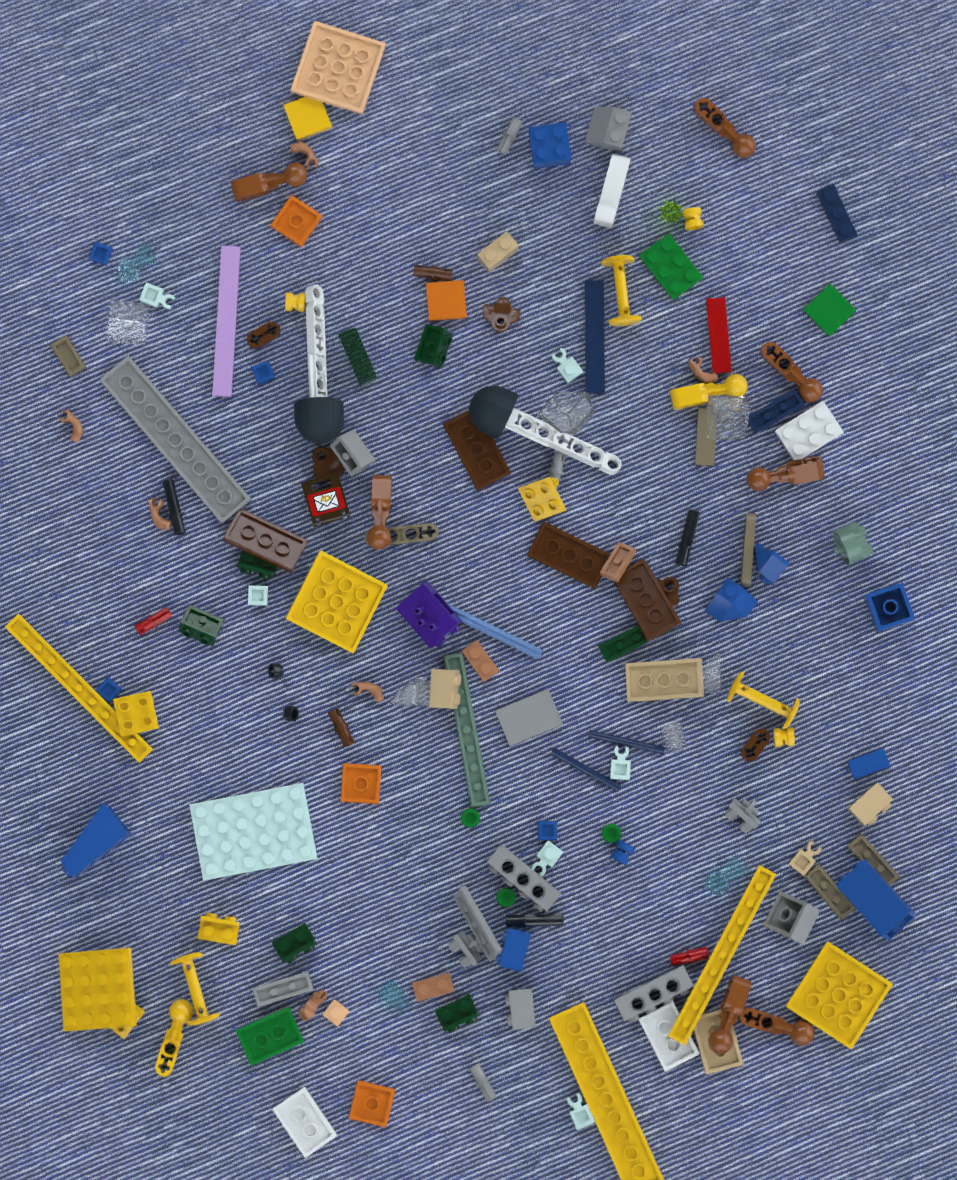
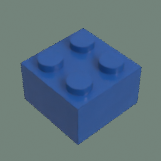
M567 122L529 127L533 169L571 164Z
M903 583L864 596L876 633L915 620Z
M508 928V931H503L501 942L504 943V947L496 958L499 966L522 972L531 933Z

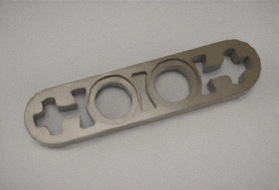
M746 513L740 579V586L749 588L751 586L756 514Z
M432 523L388 527L389 531H394L398 535L397 539L393 542L391 541L388 546L434 541L438 537L439 531L437 526ZM428 527L436 531L432 534V537H429L428 534H422L423 539H419L420 533L418 528H422V532L427 531ZM409 529H413L417 533L416 537L412 540L405 536L406 531ZM367 531V532L365 533V535H364V540H365V543H366L368 546H370V545L368 544V542H367V533H368V531Z

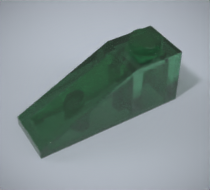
M356 327L338 334L359 386L361 387L376 381V373Z

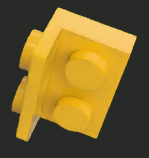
M206 913L205 916L200 917L198 939L231 945L237 944L240 922H236L235 917L225 916V919H218L217 914Z

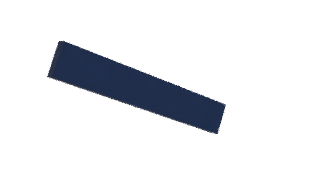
M585 280L586 394H605L604 280Z

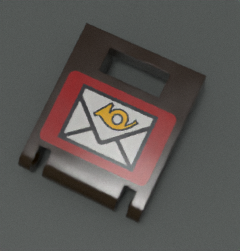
M338 472L301 483L314 527H317L316 518L320 519L321 526L342 520L341 511L344 510L347 518L351 517ZM330 480L331 486L313 491L312 485Z

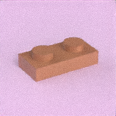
M618 542L600 571L601 576L618 583L636 553L635 548Z
M478 640L461 651L483 682L499 672Z
M450 973L412 983L417 1001L454 992Z

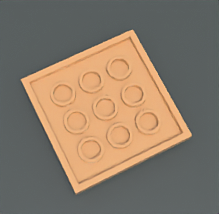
M314 21L291 87V92L363 115L386 48V43Z

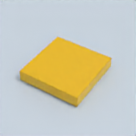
M304 97L284 105L297 141L332 128L323 102Z

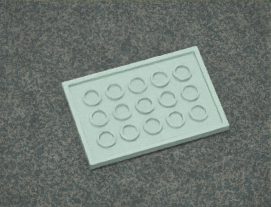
M304 783L189 805L203 881L318 859Z

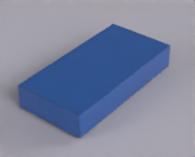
M884 748L847 761L853 779L890 767Z

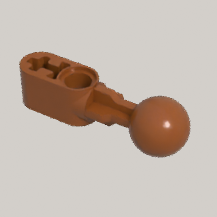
M700 98L693 105L694 114L710 129L715 130L722 138L727 137L732 142V150L736 156L748 158L754 154L756 142L752 136L739 134L725 114L709 99ZM705 104V110L700 111V105ZM712 110L713 112L707 118L706 115ZM712 116L720 117L721 124H713Z
M293 162L287 165L282 173H258L233 180L230 184L235 201L240 202L266 195L270 190L277 189L279 185L284 183L293 187L301 186L307 180L308 173L304 165Z
M768 342L761 346V357L789 382L793 381L799 386V395L804 401L812 403L821 398L823 394L822 384L817 379H807L803 376L801 369L776 343ZM766 347H767V348L772 347L773 350H772L771 352H772L775 356L778 355V354H780V356L777 357V358L773 361L772 359H774L775 357H774L772 354H769V355L766 354V352H767ZM781 359H785L788 363L785 370L779 367Z
M819 456L792 460L786 466L778 467L777 470L769 472L762 467H755L748 472L746 482L750 489L763 491L768 488L770 483L777 481L780 483L801 484L821 480L825 477L823 461Z
M373 475L371 510L374 526L367 533V542L376 550L386 548L391 542V533L385 527L391 509L392 476Z
M736 975L731 976L721 1003L722 1011L719 1029L711 1032L708 1037L709 1048L717 1054H724L731 1049L733 1038L730 1030L732 1025L736 1023L738 1016L743 1012L752 985L751 981Z
M744 1006L742 1014L738 1016V1020L747 1026L777 1035L782 1033L790 1035L791 1040L800 1046L808 1045L814 1039V1028L806 1021H798L794 1024L787 1023L784 1018ZM749 1013L750 1015L756 1017V1019H746L744 1017V1014ZM769 1017V1025L763 1027L761 1024L762 1019Z

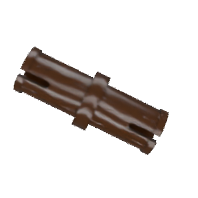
M415 264L413 277H425L433 281L434 279L451 281L452 269L439 268L436 265L431 267Z
M339 708L328 712L335 727L334 731L338 733L344 748L355 743L348 729L349 725L345 723Z

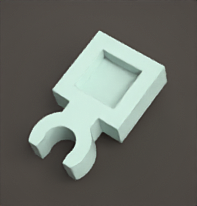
M146 283L139 301L156 308L161 303L165 309L171 310L172 307L167 305L166 301L168 299L175 301L176 298L171 294L163 295L164 289Z
M561 348L560 352L563 356L557 358L555 354H552V359L556 363H560L557 370L568 384L580 376L583 370L573 357L567 359L566 351Z
M616 746L614 753L617 756V760H611L610 779L630 780L631 761L625 760V757L629 754V748L626 747L625 753L620 754L618 746Z
M547 841L537 855L541 860L534 863L531 869L534 870L536 866H541L542 872L540 876H543L546 872L547 864L553 867L563 851Z
M577 1093L578 1101L576 1103H573L570 1097L567 1098V1102L570 1106L574 1107V1110L570 1111V1115L577 1130H581L596 1122L588 1105L582 1106L583 1098Z

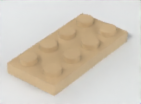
M702 658L625 663L627 702L704 697Z

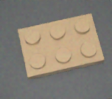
M721 1009L702 1014L694 1028L706 1075L744 1065L733 1025L730 1030L733 1045L728 1052L717 1054L709 1048L708 1037L711 1032L719 1029Z

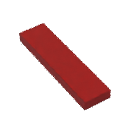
M725 297L706 299L712 373H732Z

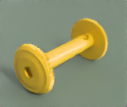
M631 255L611 256L603 259L601 262L602 266H613L619 317L609 320L611 326H629L637 324L642 320V317L639 315H630L624 265L635 261Z
M739 672L728 691L727 701L730 703L735 693L786 717L782 728H788L797 713L800 700L796 698L792 707H789L740 683L744 672Z
M201 952L180 956L170 962V965L182 963L197 1016V1019L187 1022L189 1026L206 1023L220 1016V1012L208 1015L193 962V959L203 956Z

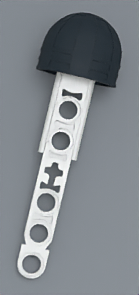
M315 284L307 287L305 291L307 303L309 398L301 399L294 403V421L298 432L305 440L322 444L333 440L341 432L344 424V403L340 399L327 396L324 294L322 288Z
M495 385L484 387L477 391L470 401L469 416L471 422L480 432L495 439H498L504 428H507L592 467H599L598 470L607 474H616L621 468L622 463L617 456L609 452L604 453L598 447L515 409L514 406L518 394L506 388ZM527 421L530 424V429H524L521 426V422ZM539 429L546 430L548 436L541 437L538 432ZM559 438L562 439V442H563L562 444H559V443H558V442H559V440H558ZM579 445L582 448V453H576L573 450V446ZM590 454H598L599 461H593ZM608 461H613V462H615L616 465H617V468H616V469H611V468H609V466H608V464H607Z

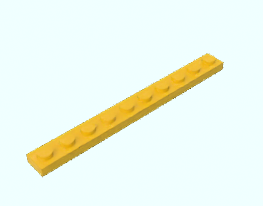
M19 613L5 626L139 763L153 751V748L138 733L121 737L116 711Z
M760 865L758 866L668 1035L669 1038L684 1046L686 1045L776 876L775 873Z

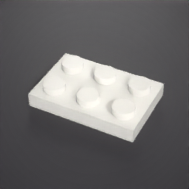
M821 401L775 430L776 435L792 460L805 458L844 433L824 401Z
M673 1001L638 1019L665 1072L700 1054L691 1036L685 1046L668 1037L679 1016Z
M306 1087L272 1109L305 1158L338 1136Z

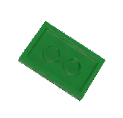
M670 233L639 255L641 261L672 301L676 300L704 278Z
M289 1006L235 1030L251 1066L305 1042Z

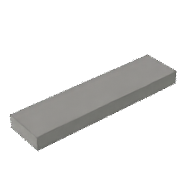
M460 887L454 896V900L489 962L493 961L502 949L467 887Z

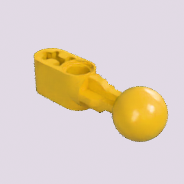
M732 374L721 384L699 383L670 390L673 410L702 405L724 394L731 398H740L747 392L748 383L742 375Z
M185 999L174 1001L169 1008V1015L173 1021L170 1029L166 1031L155 1065L156 1073L161 1077L171 1075L183 1038L181 1032L183 1025L190 1021L194 1015L193 1005ZM167 1044H173L176 1047L173 1054H167L164 1051ZM162 1055L166 1058H173L172 1062L168 1060L167 1067L170 1069L169 1071L165 1070L164 1073L159 1068V1065H163L165 1061L164 1058L161 1059Z

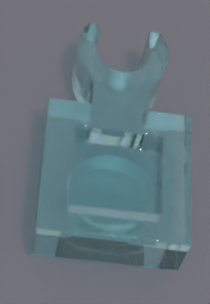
M392 980L377 993L390 1007L396 1004L398 1010L403 1014L405 1012L401 1009L402 1004L405 1003L411 1007L408 1001L401 998L405 993Z

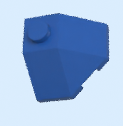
M757 542L754 546L757 574L760 576L759 579L766 585H774L790 563L771 549L765 551L763 549L764 546Z
M727 578L705 609V612L719 622L746 618L758 601L744 588Z

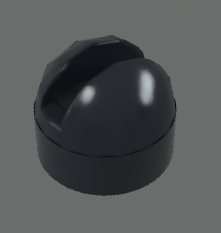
M270 663L268 667L269 677L271 679L282 677L284 671L281 670L283 666L279 663Z
M287 706L283 709L285 711L283 714L285 720L295 722L298 719L299 710L296 706Z

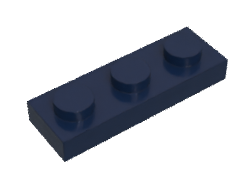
M832 184L816 191L839 244L856 237L858 234L835 185Z
M794 389L745 419L756 435L804 407L805 404Z

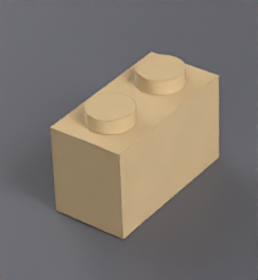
M506 231L479 252L477 259L487 272L490 273L519 250V245Z
M431 669L429 708L457 709L460 704L458 687L461 684V675L459 670Z
M877 782L847 809L862 826L866 824L870 826L878 819L876 815L880 811L884 813L892 806L890 802L893 799Z

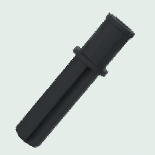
M170 478L165 479L162 483L170 513L169 519L172 521L174 535H182L186 533L182 519L184 515L180 510L174 480Z
M691 509L688 511L681 543L678 544L679 551L675 561L677 565L687 566L690 550H693L691 546L700 514L697 510Z
M523 913V915H506V927L562 926L564 923L562 914L525 915Z

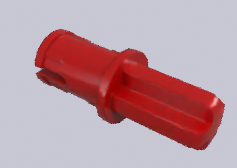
M165 607L152 616L149 614L148 618L135 624L134 627L141 636L154 627L158 628L157 625L169 619L172 614Z
M706 946L693 950L687 949L686 952L671 955L670 962L672 966L688 962L693 964V962L709 959V952Z

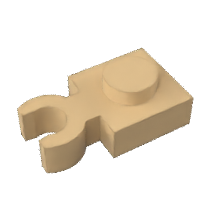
M813 841L807 844L805 852L800 849L789 862V865L802 876H805L816 862L812 858L813 855L819 854L822 850L819 847L816 851H812L811 845L814 843Z

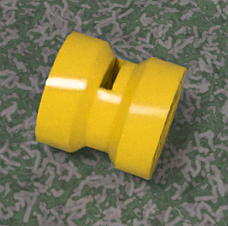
M700 207L682 210L683 217L686 219L684 224L685 230H696L704 227L703 220L700 217L702 214Z
M286 292L285 311H292L295 308L298 312H305V293H299L294 296L292 292Z
M788 727L785 730L780 728L773 729L775 747H781L782 745H787L788 747L795 746L793 727Z

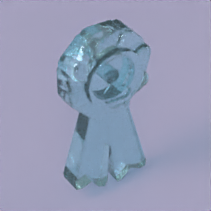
M143 242L132 260L125 259L118 264L117 275L122 281H135L139 277L140 268L157 261V258L154 257V252L145 256L152 246H147V243Z
M734 856L723 872L714 871L707 877V888L713 894H724L729 889L731 880L748 874L751 870L748 869L747 864L736 869L741 860H737Z

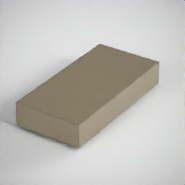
M67 335L50 344L70 378L86 369L85 364Z

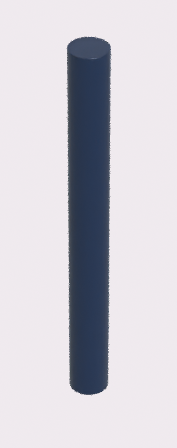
M590 730L588 735L590 738L663 754L665 749L663 746Z
M553 748L551 755L617 792L620 789V784Z

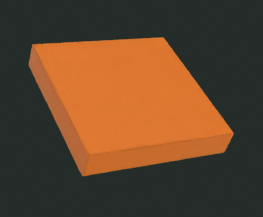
M291 195L270 227L302 248L323 218V215Z
M464 280L426 283L429 322L467 319Z
M343 763L340 802L379 804L382 766Z
M357 1080L349 1119L387 1127L395 1089Z

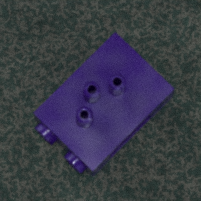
M428 581L422 583L396 607V610L430 649L435 646L439 648L447 641L445 637L449 633L451 635L455 634L460 629L458 625L463 622Z

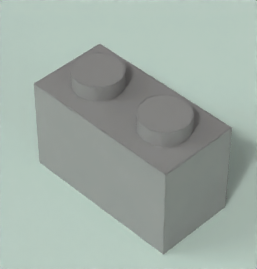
M355 430L339 436L330 445L351 477L366 470L376 461Z
M532 988L509 990V995H505L506 1007L510 1006L511 1014H507L508 1026H512V1030L536 1028Z

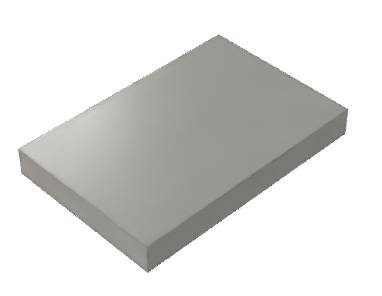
M549 689L495 711L509 746L563 725Z

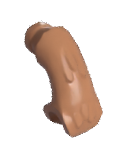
M301 141L290 145L292 153L298 152L307 155L306 167L309 170V165L312 162L315 163L316 169L318 168V159L311 147Z
M701 357L696 358L697 364L693 362L692 358L689 359V368L702 383L708 384L718 381L716 373H704L701 370Z
M62 410V412L67 413V417L65 419L59 417V420L64 423H72L73 434L71 435V440L77 443L82 435H84L81 422L70 411Z
M150 499V513L155 526L159 530L171 529L172 523L165 520L159 514V509L164 506L163 500L160 499L156 506V499Z
M355 682L350 686V688L353 686L359 687V691L353 693V695H359L363 690H369L376 702L384 700L383 689L378 685L370 682Z
M325 990L313 993L299 1010L301 1019L308 1021L316 1015V1009L327 998Z

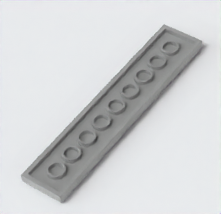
M129 355L99 379L222 525L252 500Z

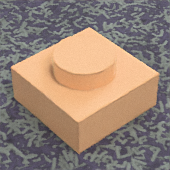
M334 999L323 1013V1016L338 1027L350 1011Z

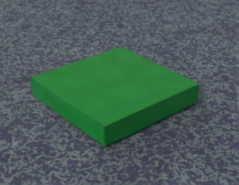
M831 284L803 309V312L828 337L857 311Z

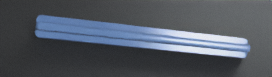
M448 604L463 621L462 623L536 659L540 658L542 649Z

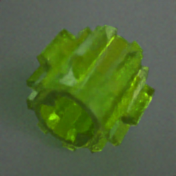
M676 200L673 203L665 201V206L660 207V211L663 213L660 219H666V224L669 221H673L676 224L677 218H681L683 215L679 211L682 209V205L677 206ZM666 210H675L676 214L672 216L671 213L667 214Z

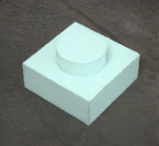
M249 585L248 605L268 606V586Z

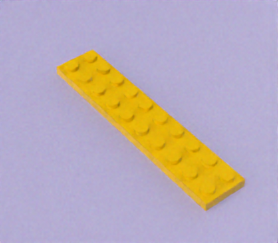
M582 1002L549 1017L621 1180H664L585 1003Z

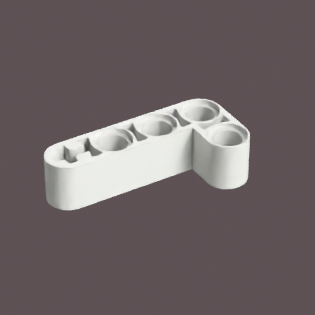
M612 153L594 224L608 228L613 227L631 158Z

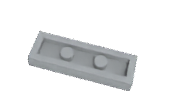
M309 971L252 988L257 1007L314 990Z

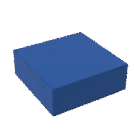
M94 242L89 260L107 266L113 247Z
M269 360L251 367L258 385L275 379Z
M107 677L95 691L110 704L122 689L110 677Z
M538 821V841L557 840V821Z

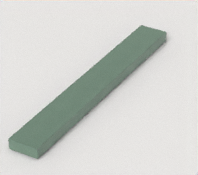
M463 653L444 656L446 670H459L461 675V684L458 687L460 704L457 709L453 710L471 808L490 804Z

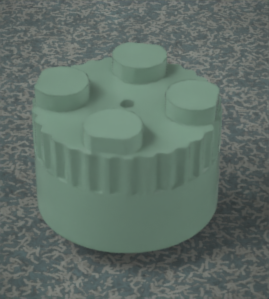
M852 522L832 532L836 545L833 547L834 553L836 555L840 554L846 565L850 566L870 557V554L873 553L871 544L867 543L865 538L867 532L864 526H860L858 522Z

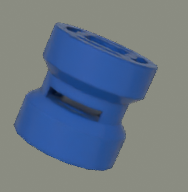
M618 840L615 851H612L609 857L627 865L628 857L630 854H633L635 848Z

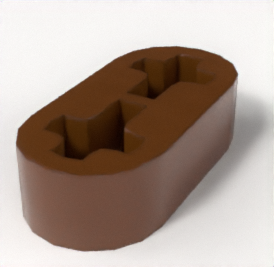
M268 322L250 332L247 336L249 347L259 349L277 339L281 333L279 325L275 322ZM270 326L272 328H277L275 330V335H272L271 333L267 334L266 336L264 335L269 331L268 328ZM253 336L256 338L263 336L258 340L259 344L250 343Z
M756 730L743 746L741 756L745 761H754L769 743L770 734L767 730ZM757 733H765L764 738L766 741H761L757 745L755 743L758 740ZM754 745L756 747L753 751L755 756L747 758L745 749L749 750Z

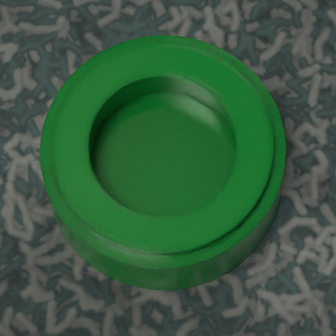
M468 808L462 812L461 822L464 826L473 828L478 825L480 815L477 810Z
M607 824L602 829V837L608 843H615L621 837V830L616 824Z
M503 888L497 893L496 899L500 906L510 907L514 904L516 895L513 890Z

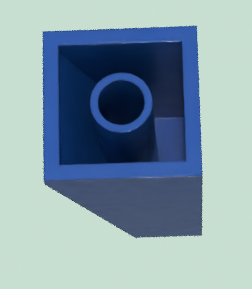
M104 803L100 806L61 860L63 864L61 868L67 876L79 877L132 835L109 804Z
M859 860L853 865V870L849 874L845 873L838 879L839 883L836 886L883 938L890 941L917 914L867 860Z

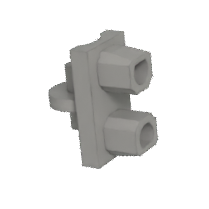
M734 798L725 814L731 821H734L739 815L744 820L739 825V828L744 833L749 832L752 828L755 829L761 822L756 817L759 811L754 807L757 804L755 800L750 804L744 799L741 804Z
M463 930L453 936L454 939L448 944L452 952L455 953L460 948L465 955L459 959L464 968L471 964L475 965L483 959L479 954L482 948L478 944L477 939L475 940L472 934L466 936Z

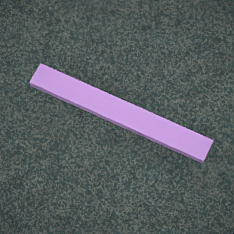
M221 246L212 396L232 397L241 247Z

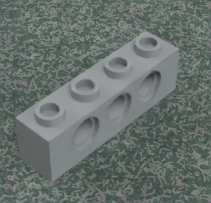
M502 844L487 861L489 864L487 868L495 875L499 872L504 876L502 881L510 887L516 886L519 889L517 893L524 899L529 897L533 900L534 903L532 905L540 912L543 909L547 912L561 895L557 889ZM511 862L513 864V871L510 873L504 872L502 869L503 863ZM520 874L527 875L528 883L526 885H520L517 882V877ZM536 886H540L543 889V895L539 898L534 897L532 894V889Z
M681 965L613 1001L623 1020H628L630 1023L640 1018L638 1014L644 1011L648 1014L657 1009L656 1005L662 1002L666 1005L674 1001L673 996L679 993L681 996L691 992L690 988L694 985L684 965ZM670 980H674L677 983L676 990L672 992L666 988V984ZM652 989H657L660 993L657 1000H651L649 997V992ZM635 998L642 1000L643 1004L639 1009L632 1007V1000Z

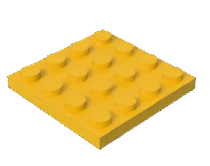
M319 550L285 619L354 654L388 585Z
M827 941L785 1007L849 1049H852L893 983Z
M131 948L58 954L64 1031L137 1026Z

